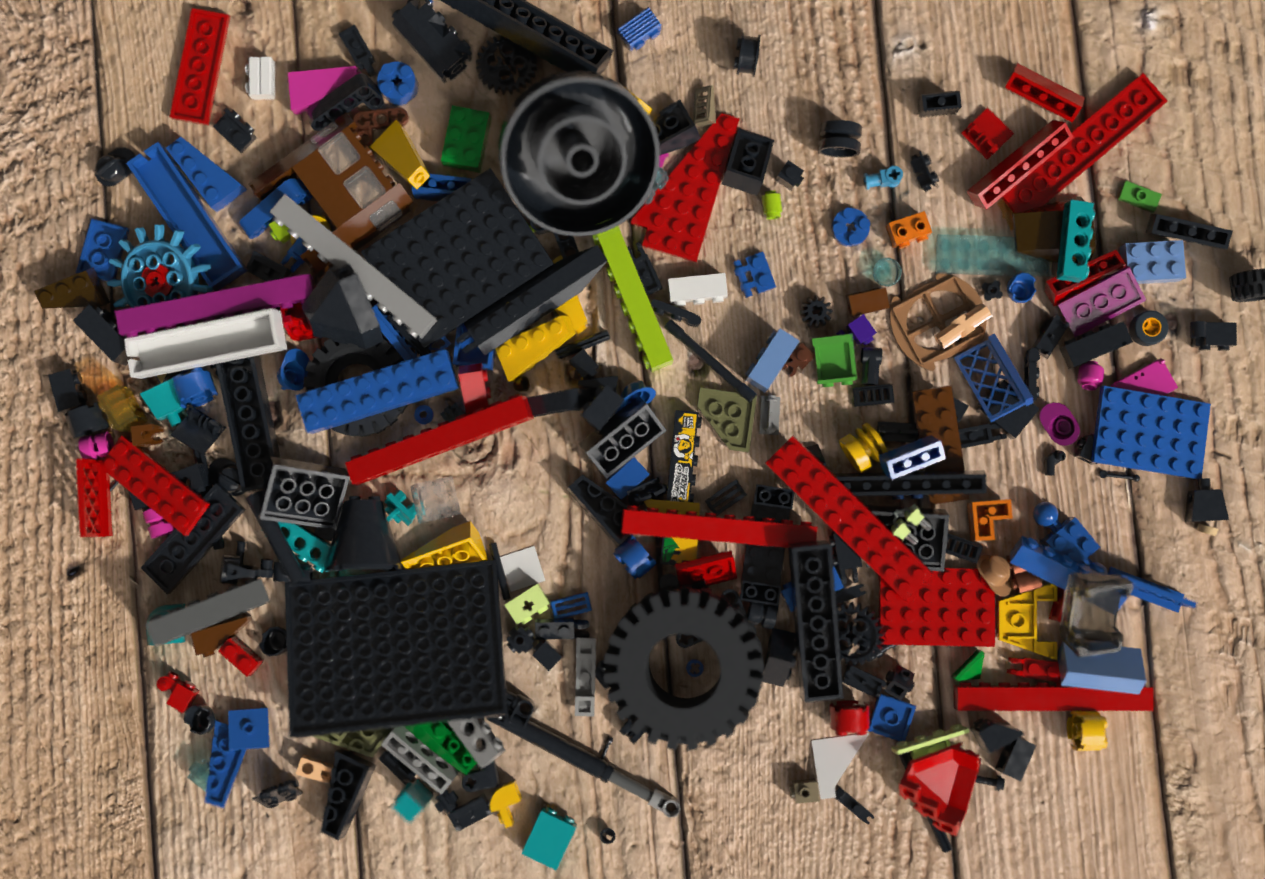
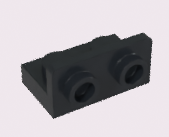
M225 108L223 110L225 114L213 127L242 154L257 139L253 134L255 130L247 122L243 124L240 121L242 117L236 111L232 110L230 112Z

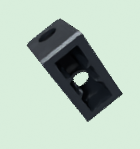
M1210 478L1198 479L1199 490L1188 491L1185 522L1229 520L1223 491L1221 489L1211 490Z

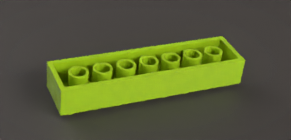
M619 226L592 235L594 244L600 246V250L608 260V267L606 268L610 282L614 281L615 295L617 299L621 298L622 303H620L622 312L625 317L628 316L630 319L628 326L631 333H635L637 336L635 339L636 346L639 352L643 351L644 353L642 360L645 368H650L652 373L673 364V357Z

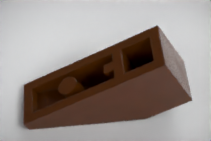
M244 617L191 633L196 656L203 654L204 658L215 655L214 651L220 649L229 638L234 637L252 620V617Z

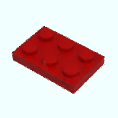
M732 550L711 556H703L699 559L684 561L675 565L680 588L682 585H691L705 579L708 586L737 579Z

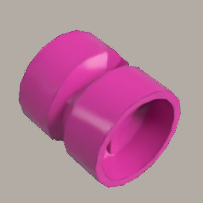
M103 432L96 434L95 437L93 435L80 437L78 446L81 457L93 460L99 456L105 458L114 446L111 434Z
M152 509L142 513L145 523L150 525L148 532L151 539L170 534L175 530L170 523Z

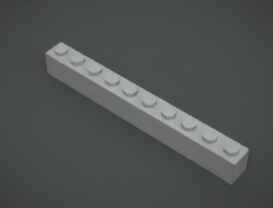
M286 194L270 211L275 216L273 220L281 227L285 224L290 228L287 231L296 239L298 237L304 240L302 244L310 251L315 249L319 252L317 257L325 263L329 261L334 265L332 267L333 270L350 264L355 273L358 274L370 301L373 298L379 302L377 306L385 313L389 310L393 314L392 319L399 325L402 323L406 324L409 327L407 331L415 338L417 335L423 338L437 322L430 313Z

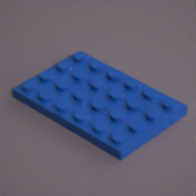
M1100 386L1091 462L1197 480L1202 479L1211 404Z

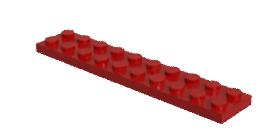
M1142 73L1072 132L1073 139L1001 198L1014 213L1044 206L1166 104L1168 100L1148 77Z
M794 435L766 462L904 600L933 575V572L897 536H894Z

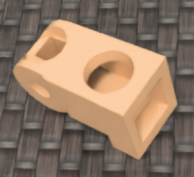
M303 754L296 775L330 783L332 778L331 771L334 765L321 762V760Z

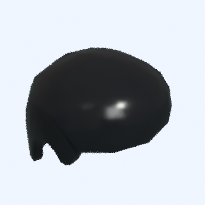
M275 626L262 633V641L259 643V647L263 654L267 656H280L287 651L286 629Z
M194 704L186 710L184 723L190 726L191 732L203 735L208 733L215 725V715L210 707L203 704Z

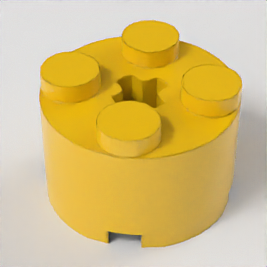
M1072 711L1070 713L1073 715L1067 719V737L1072 739L1073 745L1070 746L1074 751H1095L1107 747V738L1105 737L1107 719L1105 716H1101L1098 711Z

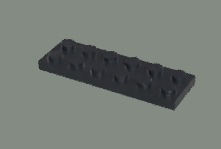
M216 483L203 497L210 505L188 535H183L175 528L141 567L166 594L172 593L246 510L219 483Z

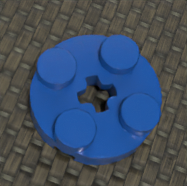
M846 208L840 211L832 221L833 237L839 244L846 247L859 245L864 242L870 232V220L862 211L855 208ZM853 223L856 230L848 232L846 224Z

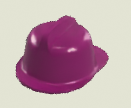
M1059 402L1046 404L1042 408L1040 421L1050 438L1059 445L1067 446L1073 444L1080 435V428L1070 410Z

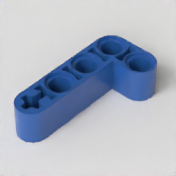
M292 178L283 182L239 221V225L249 239L258 237L270 227L269 224L274 221L273 218L275 217L270 211L284 194L298 205L305 204L312 199L313 195L301 179Z

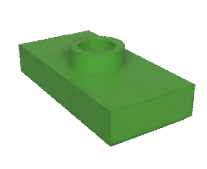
M1125 181L1118 200L1154 213L1162 194Z

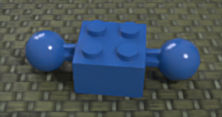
M1050 502L1037 504L1033 510L1034 520L1037 524L1048 526L1052 530L1040 540L1041 544L1045 547H1051L1055 552L1067 555L1073 561L1085 564L1091 570L1097 573L1101 572L1108 577V571L1103 564L1090 560L1089 556L1097 551L1100 546L1076 517H1069L1060 523L1058 521V510L1054 504Z

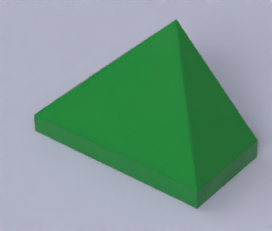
M977 649L951 677L957 681L981 679L985 653Z

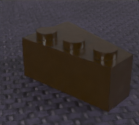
M94 267L34 291L42 309L87 307L89 304L92 306H104L110 303Z

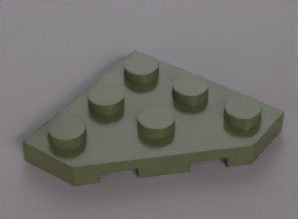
M700 387L698 409L729 450L749 453L757 395L749 403L736 392Z

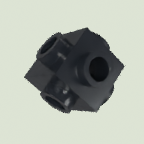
M523 625L520 628L515 626L508 632L510 637L506 639L509 642L507 646L513 653L517 651L520 654L523 651L526 654L534 647L532 642L535 641L533 638L535 634L528 626L526 628ZM517 637H522L524 642L518 644L516 641Z
M897 664L893 670L890 669L886 674L885 679L887 683L884 691L902 700L914 687L915 682H913L915 673Z

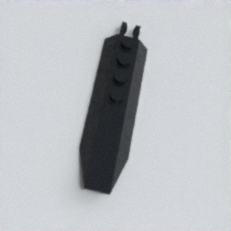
M598 245L559 260L465 322L464 325L468 332L456 338V342L458 344L462 343L472 336L474 342L462 349L464 354L478 346L484 356L581 293L608 260Z

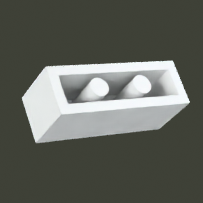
M725 273L668 279L670 304H674L676 307L685 306L688 302L700 305L704 304L707 300L719 303L727 299L728 296Z

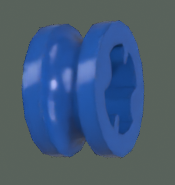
M692 659L687 663L686 671L690 676L698 677L703 673L704 667L701 661ZM692 663L700 665L698 673H695V671L694 673L690 672L692 669L690 665Z

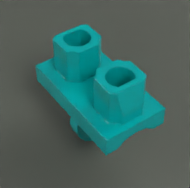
M401 490L386 496L384 503L388 507L385 511L389 514L386 520L390 522L394 519L398 524L403 521L409 526L413 522L419 508L414 503H411L406 508L402 502L407 497Z

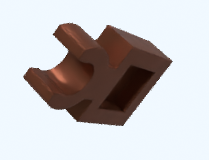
M801 343L789 356L792 362L785 363L782 370H785L786 367H791L792 373L789 377H792L796 374L797 367L803 370L815 357V354Z

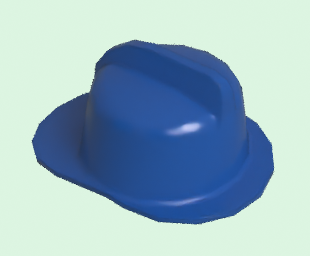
M291 349L284 356L282 365L277 372V380L282 390L300 391L304 388V377H307L308 371L305 369L310 359L300 349Z
M643 381L630 383L621 394L625 401L615 411V414L638 396L646 404L650 403L654 399L656 391L651 387H646Z

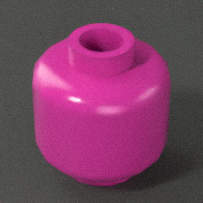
M1087 361L1079 367L1077 382L1083 389L1093 391L1102 386L1104 368L1098 362Z

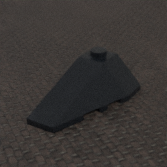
M681 100L662 109L659 112V116L653 121L658 137L660 155L685 148L701 139L694 122Z

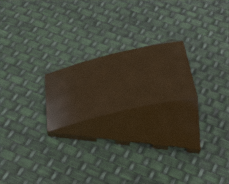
M1078 196L1013 214L1015 252L1035 258L1047 259V261L1053 263L1058 262L1064 204L1070 200L1084 201L1083 198ZM1076 219V223L1082 226L1081 221ZM1092 221L1091 228H1093V236L1090 240L1089 247H1091V255L1088 259V262L1091 261V258L1096 248L1094 221ZM1074 238V242L1077 245H1080L1079 240L1077 238ZM1072 256V261L1078 264L1077 259Z

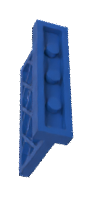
M377 304L372 307L381 332L405 361L418 358L416 350L414 353L410 348L412 346L407 345L405 338L403 337L402 339L398 334L399 331L395 330L391 322L389 323L385 318L388 315H383L378 309ZM444 336L442 339L446 344L441 348H431L432 345L427 348L430 351L437 350L436 352L446 349L451 343Z
M995 333L990 335L988 340L954 357L990 422L1024 405L1028 406L1033 403L1031 393ZM988 347L990 350L989 357L978 356L979 351ZM966 357L973 358L971 367L963 366L960 360ZM977 359L987 362L984 371L974 368ZM990 363L999 365L998 374L987 372ZM972 372L983 374L980 383L973 382L970 379ZM986 375L996 377L994 386L983 384ZM999 378L1009 382L1007 390L997 388ZM981 388L992 390L989 399L980 396ZM995 391L1006 393L1003 402L992 400ZM1008 394L1017 396L1020 402L1014 405L1007 404ZM991 403L1001 406L1000 412L993 416L989 411Z
M1109 567L1108 578L1115 582L1123 583L1127 587L1128 594L1177 613H1179L1181 606L1196 607L1197 602L1184 598L1185 594Z

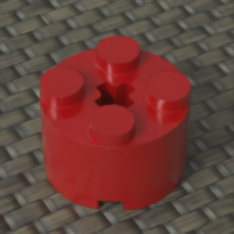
M857 700L837 701L835 706L833 703H830V729L835 731V735L846 736L847 733H855V735L862 736L867 734V730L870 728L869 704L867 702H864V705H859Z

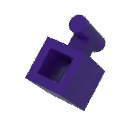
M864 314L845 327L849 334H853V340L858 346L862 343L865 346L874 340L873 336L877 333ZM842 329L836 333V335L845 334Z

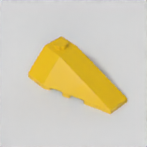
M471 521L449 529L401 559V563L406 569L488 561L480 534Z

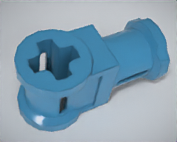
M891 166L888 169L880 170L879 173H864L865 188L869 190L870 187L880 186V188L897 187L903 177L902 169L898 166ZM893 174L894 177H897L896 180H893V177H890V175Z

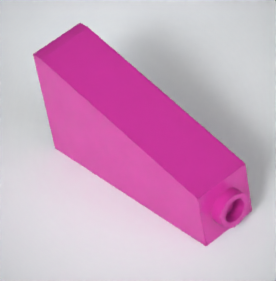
M356 66L288 72L292 112L295 115L307 112L315 103L353 76L362 72H359Z

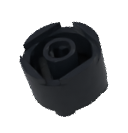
M102 401L95 402L92 406L85 405L64 413L71 436L74 439L90 435L95 431L110 428V421Z

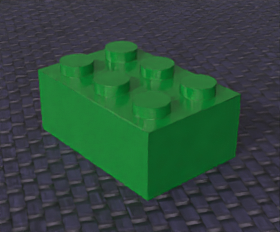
M452 105L441 157L443 166L481 173L492 119L489 112Z

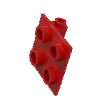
M989 108L985 109L961 133L987 160L1014 135Z

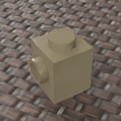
M816 779L792 781L793 786H790V797L794 798L796 804L820 802L818 781Z

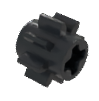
M446 789L442 794L435 797L437 803L434 806L439 813L444 811L448 814L458 806L456 801L459 797L454 790L449 793Z

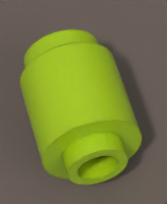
M776 190L766 191L765 195L762 196L763 214L766 215L768 220L781 218L782 204L780 193H776Z

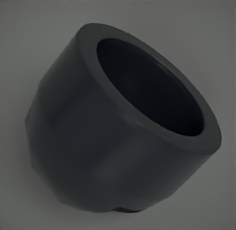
M605 828L600 832L602 843L611 844L614 842L616 834L612 829ZM605 832L608 836L612 837L611 840L604 837L603 833Z

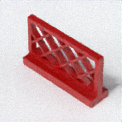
M76 459L80 537L112 536L110 475L99 467L103 460Z

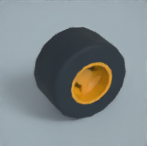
M1149 310L1136 315L1129 325V333L1135 343L1141 346H1151L1165 339L1169 326L1163 314Z

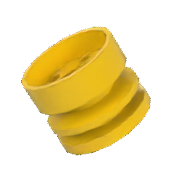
M867 422L862 425V429H855L857 439L849 433L838 440L845 456L860 474L872 467L870 457L878 463L880 462L878 455L888 452L882 437Z

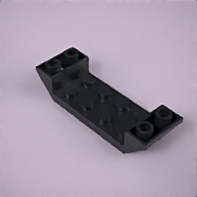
M756 484L750 517H755V521H762V518H772L775 523H781L782 519L789 520L795 492L792 489ZM746 544L740 600L779 606L780 581L785 547Z

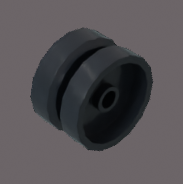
M831 120L820 124L819 135L823 138L819 141L818 152L820 154L838 158L855 157L860 154L861 143L857 139L862 136V126L859 123L846 120Z

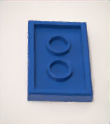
M91 218L76 273L78 274L94 267L100 280L110 281L116 279L119 267L109 263V260L122 258L124 249L118 242L120 240H127L130 229Z

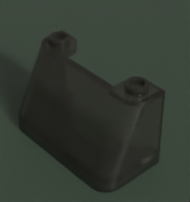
M1086 572L1069 574L1059 632L1062 641L1078 657L1121 651L1124 638L1123 634L1115 627L1120 597H1129L1131 595L1133 583L1128 578Z

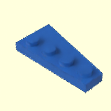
M215 721L205 803L224 809L246 750L229 751L228 724Z

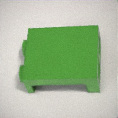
M853 334L812 338L818 375L817 384H822V387H832L836 382H841V385L853 384V381L857 380Z

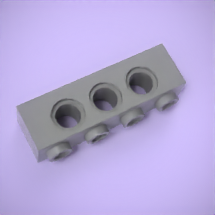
M482 718L448 722L481 768L492 763L506 751L502 741L493 734L491 726ZM470 722L474 726V731L470 728ZM482 738L485 740L486 746L482 744Z
M404 726L395 727L381 744L440 794L447 789L460 772L418 740Z

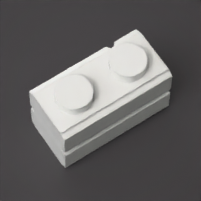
M249 57V64L245 65L246 75H249V82L245 83L246 93L253 100H274V60L271 57Z

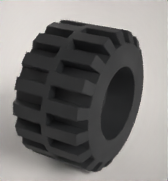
M1265 268L1243 271L1229 277L1232 301L1252 302L1265 300Z

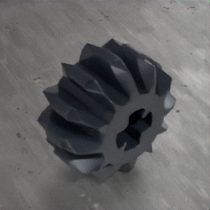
M815 295L813 301L808 297L806 299L807 303H802L801 306L806 310H801L800 314L806 315L802 318L803 322L807 319L809 320L807 326L810 327L814 322V327L818 328L819 322L822 326H825V320H831L828 314H831L833 310L827 309L831 305L830 302L823 303L825 297L818 301V296ZM814 309H815V310L819 309V310H820V313H819L820 316H818V314H813V313H812L813 310H814Z

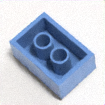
M1183 240L1125 243L1118 248L1126 267H1130L1138 284L1179 282L1186 278Z
M781 328L778 332L773 331L766 342L769 344L767 349L765 347L761 349L755 358L759 361L757 364L752 363L745 374L748 376L746 381L764 393L769 389L799 343L798 339Z

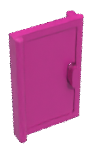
M1162 358L1111 384V387L1162 396L1178 388L1165 365V360Z

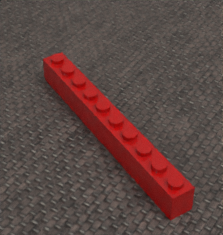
M515 394L508 397L509 400L503 403L502 401L492 403L490 408L484 409L482 407L473 411L474 414L469 416L466 414L457 416L453 422H441L437 428L423 429L420 431L421 434L416 436L414 434L403 437V441L398 443L396 441L386 443L385 448L368 450V454L364 456L361 454L350 457L351 461L345 462L351 483L353 485L363 484L532 420L534 417L526 396Z
M628 506L627 509L622 511L621 533L786 548H788V544L817 540L818 527L812 526V522L801 521L800 525L793 524V520L782 519L781 523H775L772 518H762V521H755V517L743 516V520L736 519V515L724 514V518L716 517V513H705V516H697V512L694 511L678 514V510L666 509V513L658 512L659 508L647 507V511H640L638 506Z
M959 682V685H954V709L957 711H1153V687L1146 686L1145 683L1140 694L1062 686L1061 682H1056V685H1049V682H1037V685H1030L1029 682H1018V685H1010V682H998V685H991L990 682H979V685H971V682Z

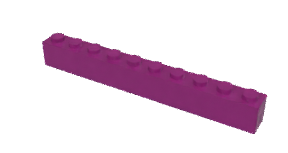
M304 274L115 311L119 334L131 338L139 336L138 334L141 333L151 334L162 329L166 331L175 329L177 326H190L198 322L204 321L205 323L215 321L218 318L224 319L239 314L244 315L254 313V311L274 309L280 306L282 309L293 307V304L296 303L303 305L314 290L315 285L313 276Z

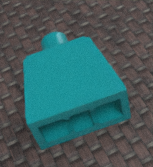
M173 378L140 393L154 416L158 420L168 419L171 427L180 425L182 420L178 413L187 409L180 407L173 388Z

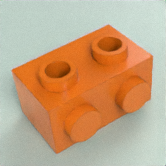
M925 211L890 222L886 226L892 247L899 246V249L910 246V242L916 240L917 243L926 241L932 233Z

